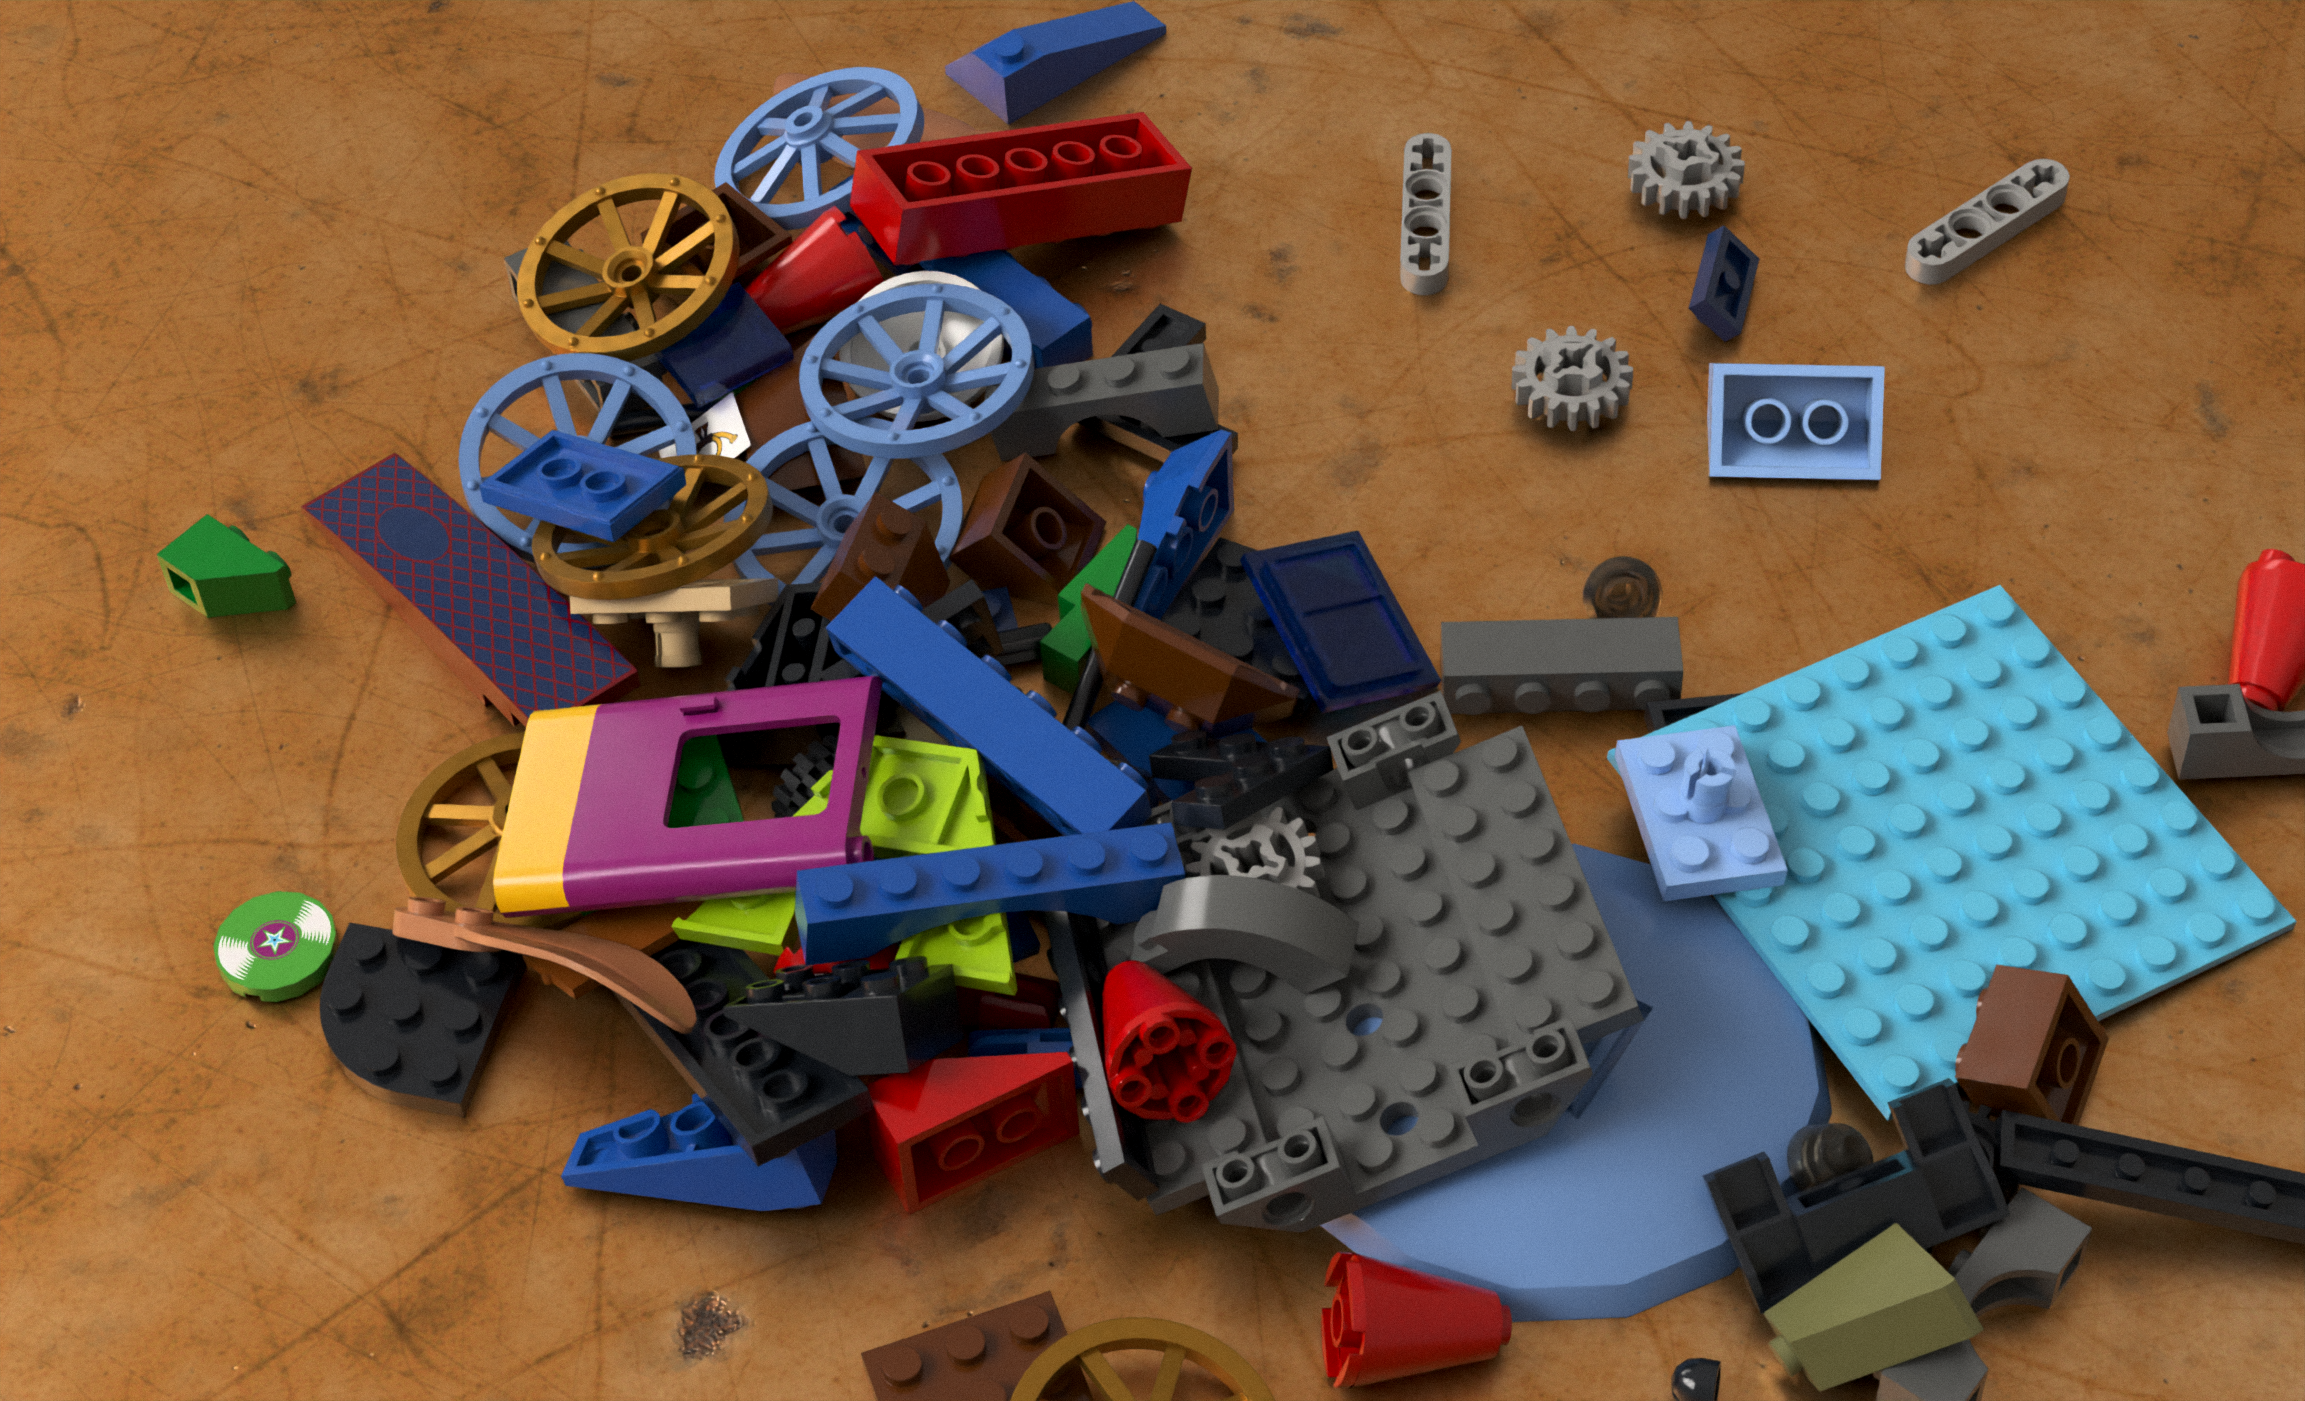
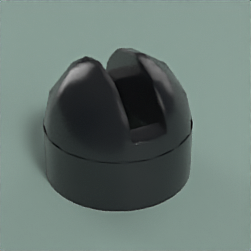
M1689 1358L1679 1364L1671 1377L1672 1394L1676 1401H1717L1721 1378V1361L1706 1358Z

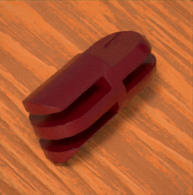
M1015 972L1017 983L1016 996L956 986L962 1025L982 1030L1053 1028L1059 1013L1058 998L1062 996L1060 983L1051 979Z

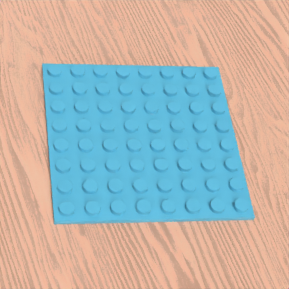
M2001 585L1642 736L1648 737L1736 726L1788 871L1784 885L1715 894L1713 896L1887 1121L1893 1119L1887 1102L1948 1078L1956 1084L1957 1088L1961 1087L1955 1078L1956 1057L1961 1046L1968 1043L1977 1018L1976 1006L1981 991L1989 986L1996 964L2069 975L2097 1021H2100L2294 929L2297 922ZM1614 748L1608 751L1607 760L1621 776L1614 756L1616 750Z

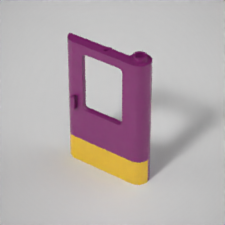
M866 676L534 711L527 722L494 870V895L500 913L505 918L792 893L796 892V874L798 870L874 861L872 842L869 836H862L860 826L866 787L869 782V767L883 681L879 676ZM825 723L841 724L828 804L821 813L806 816L668 828L684 743L690 738Z

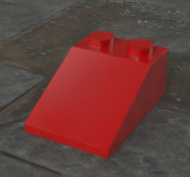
M1067 1052L930 1059L909 1073L882 1074L874 1082L866 1085L874 1106L873 1110L867 1112L874 1157L908 1215L1080 1134L1073 1061Z

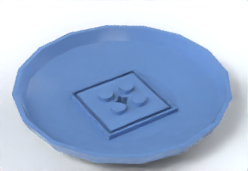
M1572 844V847L1644 1021L1583 1045L1589 1058L1588 1062L1593 1075L1547 1135L1320 1225L1357 1254L1496 1291L1501 1305L1509 1306L1512 1322L1628 1318L1731 1275L1739 1265L1732 1246L1722 1229L1703 1175L1764 1151L1771 1161L1785 1198L1806 1190L1832 1114L1820 1033L1717 900L1708 895L1663 901L1651 864L1578 844ZM1372 1017L1363 1020L1356 1026L1353 1034L1365 1036L1373 1033L1381 1025L1382 1019ZM1414 1116L1398 1118L1390 1125L1387 1134L1398 1136L1409 1132L1416 1125L1418 1118Z

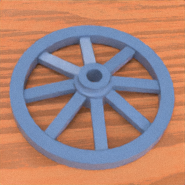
M844 68L808 78L770 98L736 128L718 157L715 168V186L717 188L727 182L740 193V180L778 158L752 197L748 199L751 203L785 230L809 227L824 211L834 206L845 214L852 210L850 198L853 179L822 195L820 164L827 162L835 156L855 168L856 154L860 149L845 141L842 135L895 132L888 146L920 142L924 130L922 106L911 85L904 78L881 68ZM857 93L827 109L832 97ZM885 97L892 99L900 106V113L850 117ZM765 135L780 136L749 155ZM799 163L802 166L804 201L789 204H769L795 164Z
M954 284L909 285L867 297L832 318L820 329L807 347L800 366L799 384L804 406L812 423L824 436L839 446L853 452L879 458L905 459L926 457L967 445L985 436L1002 424L1018 408L1030 388L1034 374V354L1025 323L1009 305L997 297L978 289ZM925 311L918 350L903 353L879 324L881 321L899 315ZM945 311L962 313L984 321L983 324L943 358L937 354ZM861 332L890 366V369L887 372L832 360V358L845 343ZM1000 334L1005 337L1012 349L1011 362L957 372ZM823 378H828L882 391L831 407L822 394ZM1000 384L988 399L974 409L949 395V393ZM901 405L889 430L871 428L852 421ZM937 410L952 419L939 425L912 430L920 414H927Z
M592 353L554 355L527 363L502 377L481 397L473 408L465 424L459 447V470L464 496L474 517L520 558L536 564L532 552V539L535 530L542 520L534 518L524 531L510 522L496 506L483 502L479 485L490 476L481 477L480 460L483 445L489 431L522 451H525L540 440L539 437L501 416V414L518 398L543 386L557 431L605 445L632 392L653 407L667 426L615 448L647 456L675 444L677 456L697 454L694 432L686 411L670 389L646 370L632 363L606 355ZM595 380L614 384L587 437L577 436L560 381ZM675 494L656 510H668ZM599 542L582 544L561 543L557 553L610 547V545ZM607 564V565H600V566L584 567V568H581V569H586V570H589V569H598V568H603V567H607V566H612V565H615V564Z
M866 416L852 420L858 424L882 430H889L893 423L884 419ZM812 421L795 426L764 444L746 463L755 467L765 478L773 505L815 528L763 534L750 549L732 562L740 578H776L760 564L755 556L822 547L791 584L819 583L826 575L846 530L873 494L879 492L894 459L873 457L855 496L843 495L827 449V445H834L836 443L824 436ZM810 451L826 501L818 507L771 481L768 477L792 458ZM942 453L926 457L908 458L919 466L932 482L893 500V502L911 513H915L941 500L943 505L942 520L934 542L947 571L952 564L949 556L956 545L964 521L962 496L957 477ZM747 500L725 514L724 523L737 520L743 513ZM778 579V592H779L778 596L780 595V593H781V591L783 590V588L785 587V585H787V584L783 583L782 581H780L779 579Z

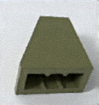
M1897 1223L1763 1313L1777 1336L1768 1345L1779 1363L1791 1377L1801 1371L1819 1392L1967 1340L1984 1330L1956 1279Z

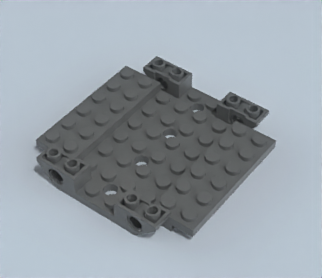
M1440 690L1326 737L1337 768L1260 810L1262 817L1269 818L1271 812L1276 807L1283 808L1288 824L1300 818L1304 821L1307 833L1316 834L1315 838L1321 855L1317 858H1320L1325 872L1324 878L1315 880L1320 894L1319 898L1359 922L1348 977L1303 994L1263 968L1231 959L1212 958L1197 960L1163 974L1219 1017L1236 1044L1237 1054L1228 1081L1215 1098L1209 1102L1208 1109L1202 1117L1189 1123L1179 1122L1175 1118L1170 1120L1143 1118L1160 1188L1158 1191L1146 1196L1148 1204L1156 1216L1210 1195L1216 1217L1221 1224L1302 1233L1547 1135L1593 1075L1588 1062L1589 1058L1583 1045L1644 1021L1523 726L1454 753L1461 740ZM1170 801L1151 809V816L1141 826L1172 823L1185 871V865L1197 862L1190 848L1192 842L1208 843L1210 839L1205 828L1175 826ZM1284 847L1282 850L1283 857L1287 859L1289 866L1294 867L1295 857ZM1095 917L1108 973L1116 965L1131 960L1135 944L1133 933L1139 921L1114 924ZM1372 1017L1382 1019L1381 1025L1373 1033L1365 1036L1353 1034L1356 1026L1363 1020ZM1404 1116L1418 1118L1416 1125L1409 1132L1398 1136L1387 1134L1390 1125L1398 1118Z

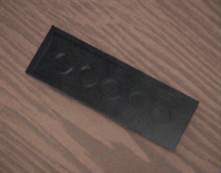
M679 939L650 956L664 966L680 982L692 1000L697 1021L692 1032L688 1034L673 1030L628 999L611 990L757 1167L773 1159L783 1157L793 1149L831 1130L839 1129L851 1120L874 1109L869 1089L857 1075L850 1076L724 1016L723 1006L746 995L745 987L747 985L770 980L742 949Z

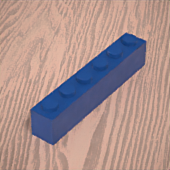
M854 174L829 189V191L853 179ZM850 210L843 214L846 219L841 221L840 224L845 233L849 235L856 231L871 257L896 276L917 271L949 273L969 281L981 291L991 294L1009 305L1021 317L1029 332L1034 354V369L1082 362L1093 356L1091 331L1093 325L1088 312L1080 304L1070 302L1055 291L1045 278L1035 276L1020 265L1007 250L999 249L972 253L965 257L921 261L914 265H894L855 212ZM1004 337L1003 357L1011 362L1012 349Z
M875 576L826 626L835 652L864 676H879L883 681L882 690L950 745L976 749L984 762L986 774L1063 836L1139 827L1151 816L1152 811L1146 792L1148 784L1136 770L1124 762H1121L1116 767L1100 754L1102 748L1088 732L1079 726H1075L1072 730L1065 727L1055 719L1057 713L1046 699L1033 690H1030L1025 695L1010 683L1012 680L1011 675L997 660L989 655H985L982 659L974 655L966 648L967 641L955 627L945 620H940L935 624L921 613L923 611L921 603L904 587L897 585L892 590Z

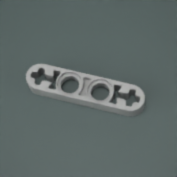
M1423 133L1411 137L1406 142L1404 148L1400 280L1402 286L1407 291L1423 296L1440 292L1447 285L1449 276L1452 149L1446 138L1433 133ZM1423 158H1433V169H1422ZM1430 190L1437 192L1439 196L1434 199L1425 200L1415 197L1414 194L1418 191ZM1426 226L1435 228L1439 232L1433 236L1424 237L1418 236L1412 231ZM1419 257H1430V270H1419Z
M2035 159L2026 163L1914 235L1909 240L1907 246L1906 273L1913 280L1923 284L1931 285L1947 281L2059 208L2065 202L2070 178L2068 170L2061 163L2050 159ZM1998 204L2012 205L2019 212L2013 214L2001 213L1996 211L1993 206ZM1963 228L1974 229L1980 232L1982 236L1978 238H1965L1958 235L1955 231Z

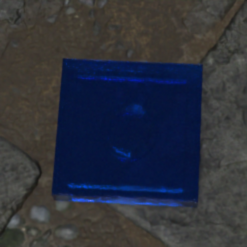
M739 282L730 286L718 307L695 330L673 345L654 353L698 408L794 359L791 344Z

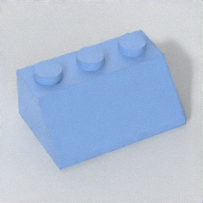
M1709 363L1707 409L1709 476L1881 480L1885 367Z

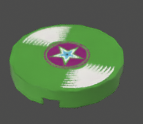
M276 891L253 897L235 908L219 926L213 948L220 975L233 992L246 997L245 993L259 996L260 1000L265 1002H279L301 996L320 984L327 975L328 966L333 961L340 943L333 917L320 901L299 892Z

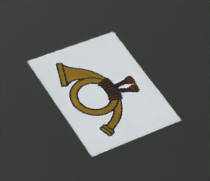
M733 392L691 423L697 454L735 458L751 446ZM675 444L659 450L660 457L677 456Z

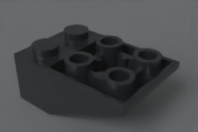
M925 956L897 959L889 963V968L871 969L870 961L868 960L840 963L832 967V972L814 973L813 965L805 966V964L787 966L775 971L776 979L747 985L745 987L746 995L723 1006L725 1017L850 1076L909 1073L964 1039L953 965H928L927 957Z

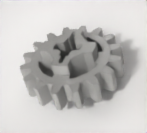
M1686 121L1683 125V130H1675L1670 123H1665L1663 134L1659 135L1652 130H1648L1645 132V142H1634L1633 154L1629 156L1628 178L1631 179L1630 190L1632 193H1642L1641 203L1644 206L1655 202L1659 203V214L1665 215L1670 209L1679 210L1680 218L1686 219L1689 210L1696 209L1700 215L1706 217L1709 215L1710 205L1724 210L1727 208L1728 197L1737 198L1739 196L1745 161L1741 160V147L1730 146L1731 136L1727 133L1718 137L1712 136L1713 126L1711 125L1705 126L1702 130L1693 129L1691 121Z
M1568 326L1564 336H1558L1554 330L1547 329L1544 342L1530 337L1527 340V351L1517 350L1515 366H1512L1511 384L1512 389L1516 390L1515 402L1517 405L1528 404V417L1531 419L1542 414L1548 416L1547 427L1553 428L1559 420L1567 421L1570 431H1576L1578 421L1586 420L1593 428L1599 427V415L1603 414L1608 418L1615 419L1618 414V405L1627 406L1629 403V394L1633 381V367L1628 366V352H1615L1616 339L1613 337L1602 342L1597 341V330L1595 329L1589 330L1585 336L1577 335L1574 326ZM1538 374L1542 376L1541 382L1537 378ZM1603 374L1606 376L1607 382L1602 380Z
M1276 807L1271 812L1269 818L1262 817L1261 812L1258 811L1225 830L1205 828L1210 839L1209 842H1192L1190 846L1197 862L1185 865L1188 878L1209 875L1252 877L1284 884L1318 898L1320 897L1315 880L1324 878L1325 872L1320 858H1317L1321 855L1316 838L1315 836H1308L1302 819L1297 818L1288 824L1283 808ZM1284 847L1295 857L1294 867L1289 866L1287 859L1283 857L1282 850Z

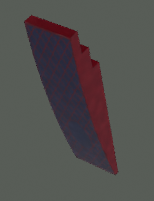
M391 454L301 506L305 517L485 707L494 704L514 727L520 723L526 727L528 719L534 711L614 703L641 686L638 670L581 614H570V603L549 586L535 570L472 514L398 454Z

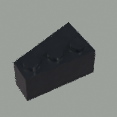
M822 583L785 585L751 638L754 648L741 668L733 666L727 675L725 682L728 688L726 691L823 681L820 673L843 659L835 652L826 630V626L831 621L811 610V606ZM839 723L717 734L727 766L796 764L792 759L799 752L806 756L809 753L808 745L815 740L822 745L824 736L833 735L836 738Z

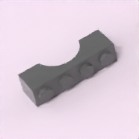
M1204 343L1034 369L1030 388L1021 404L990 434L1001 461H1009L1025 452L1030 457L1055 454L1061 435L1070 426L1083 419L1098 415H1121L1140 420L1155 429L1163 438L1218 430L1219 388ZM1000 384L986 386L985 400L997 390Z
M2240 684L2178 687L2167 735L2179 780L2305 774V710L2279 712L2261 708L2246 698Z
M2021 1187L2007 1206L2010 1216L1982 1226L1978 1236L1982 1241L1973 1253L1963 1249L1956 1256L1947 1272L1956 1279L1977 1318L1990 1310L2007 1305H2031L2050 1309L2083 1264L2092 1227ZM1970 1339L1874 1372L1873 1377L1880 1381L1876 1401H1981L1988 1368L1975 1352Z

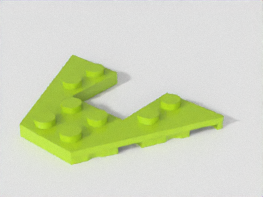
M874 735L869 767V782L866 787L860 826L862 836H869L872 842L874 857L891 859L996 845L985 765L976 749ZM833 770L828 771L810 788L814 796L792 817L819 814L827 807ZM796 892L706 900L686 920H682L680 917L676 918L671 927L678 937L683 940L780 956L787 946L792 951L799 935L795 916ZM1006 912L961 919L922 931L903 939L895 957V960L906 957L925 956L927 957L928 965L952 964L956 986L1014 996L1017 993Z

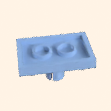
M1735 725L1617 740L1614 756L1663 901L1784 885L1788 870Z

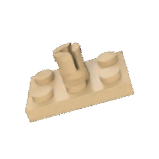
M778 578L697 580L665 592L629 599L594 600L569 595L570 614H592L593 624L628 622V619L646 618V623H653V632H655V667H688L702 664V652H700L699 645L700 622L735 620V617L759 615L758 605L775 602L779 592Z

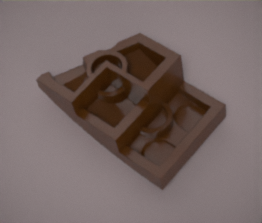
M815 336L735 396L751 444L750 447L740 454V457L746 456V460H748L759 448L774 437L795 426L811 421L805 409L800 390L799 371L805 351ZM823 378L822 394L831 407L848 402L842 381ZM838 444L827 445L839 484L861 481L866 473L863 455L843 448ZM810 451L792 458L768 477L771 481L795 494L822 488Z

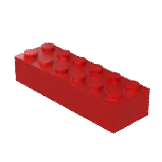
M1144 112L858 150L850 207L894 265H914L921 261L965 257L972 253L999 249L1012 250L1025 245L1045 242L1059 243L1065 239L1091 235L1105 236L1112 232L1138 228L1152 229L1159 225L1182 222L1192 167Z

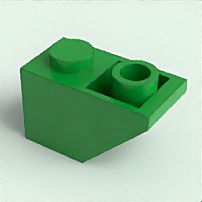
M208 514L156 554L169 592L207 618L288 610L296 603L289 581L292 574L287 563L277 553L273 551L266 553L252 544L248 537L236 526L230 525L226 527Z

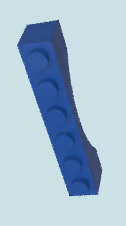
M1170 822L798 870L796 874L795 916L805 966L869 958L886 947L927 929L961 919L993 913L1028 910L1065 911L1097 917L1114 924L1137 922L1148 912L1158 909L1163 886L1185 879V871L1173 826Z

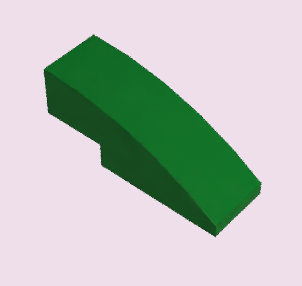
M1129 524L1058 594L1060 622L1040 641L1044 680L1071 695L1075 692L1092 649L1081 614V591L1085 584L1088 583L1113 597L1133 545L1138 539L1137 528Z

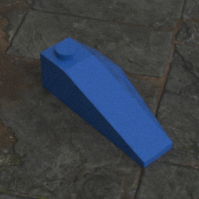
M1135 1L1013 29L946 65L945 73L1009 125L1165 35L1166 25Z
M1219 430L1172 451L1159 472L1152 471L1146 480L1143 490L1144 507L1137 540H1144L1157 547V551L1134 608L1158 620L1161 619L1203 561L1234 512L1231 432Z
M696 1093L692 1095L693 1104L671 1114L660 1117L657 1111L650 1109L580 1133L561 1175L565 1186L756 1211L786 1208L800 1209L810 1205L822 1204L838 1161L835 1130H831L793 1149L787 1155L757 1167Z

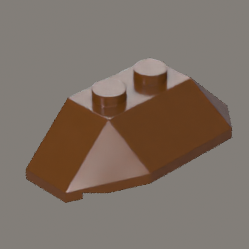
M1088 583L1085 584L1081 591V614L1105 686L1112 690L1111 696L1125 707L1142 712L1146 707L1166 717L1164 720L1165 724L1177 733L1202 730L1207 733V738L1216 739L1292 716L1297 706L1299 688L1220 651L1104 593Z

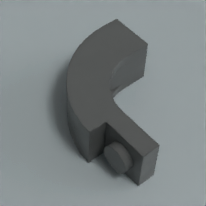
M1234 875L1191 877L1163 886L1158 909L1142 916L1134 930L1133 941L1135 944L1131 960L1143 962L1157 969L1162 974L1187 963L1202 959L1237 960L1263 968L1303 994H1307L1348 977L1359 922L1330 903L1284 884Z

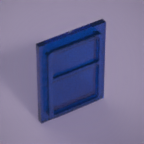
M1359 531L1244 553L1241 557L1240 562L1321 713L1359 706L1399 695H1407L1412 692L1437 687L1441 682L1436 669Z

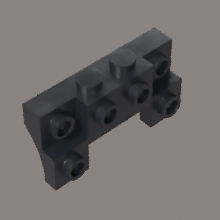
M1950 1078L1887 1102L1903 1143L1904 1151L1786 1198L1781 1190L1771 1161L1764 1151L1703 1175L1720 1224L1732 1246L1751 1299L1761 1314L1895 1223L1930 1254L1934 1245L2010 1216L1997 1177L1977 1139L1956 1084Z

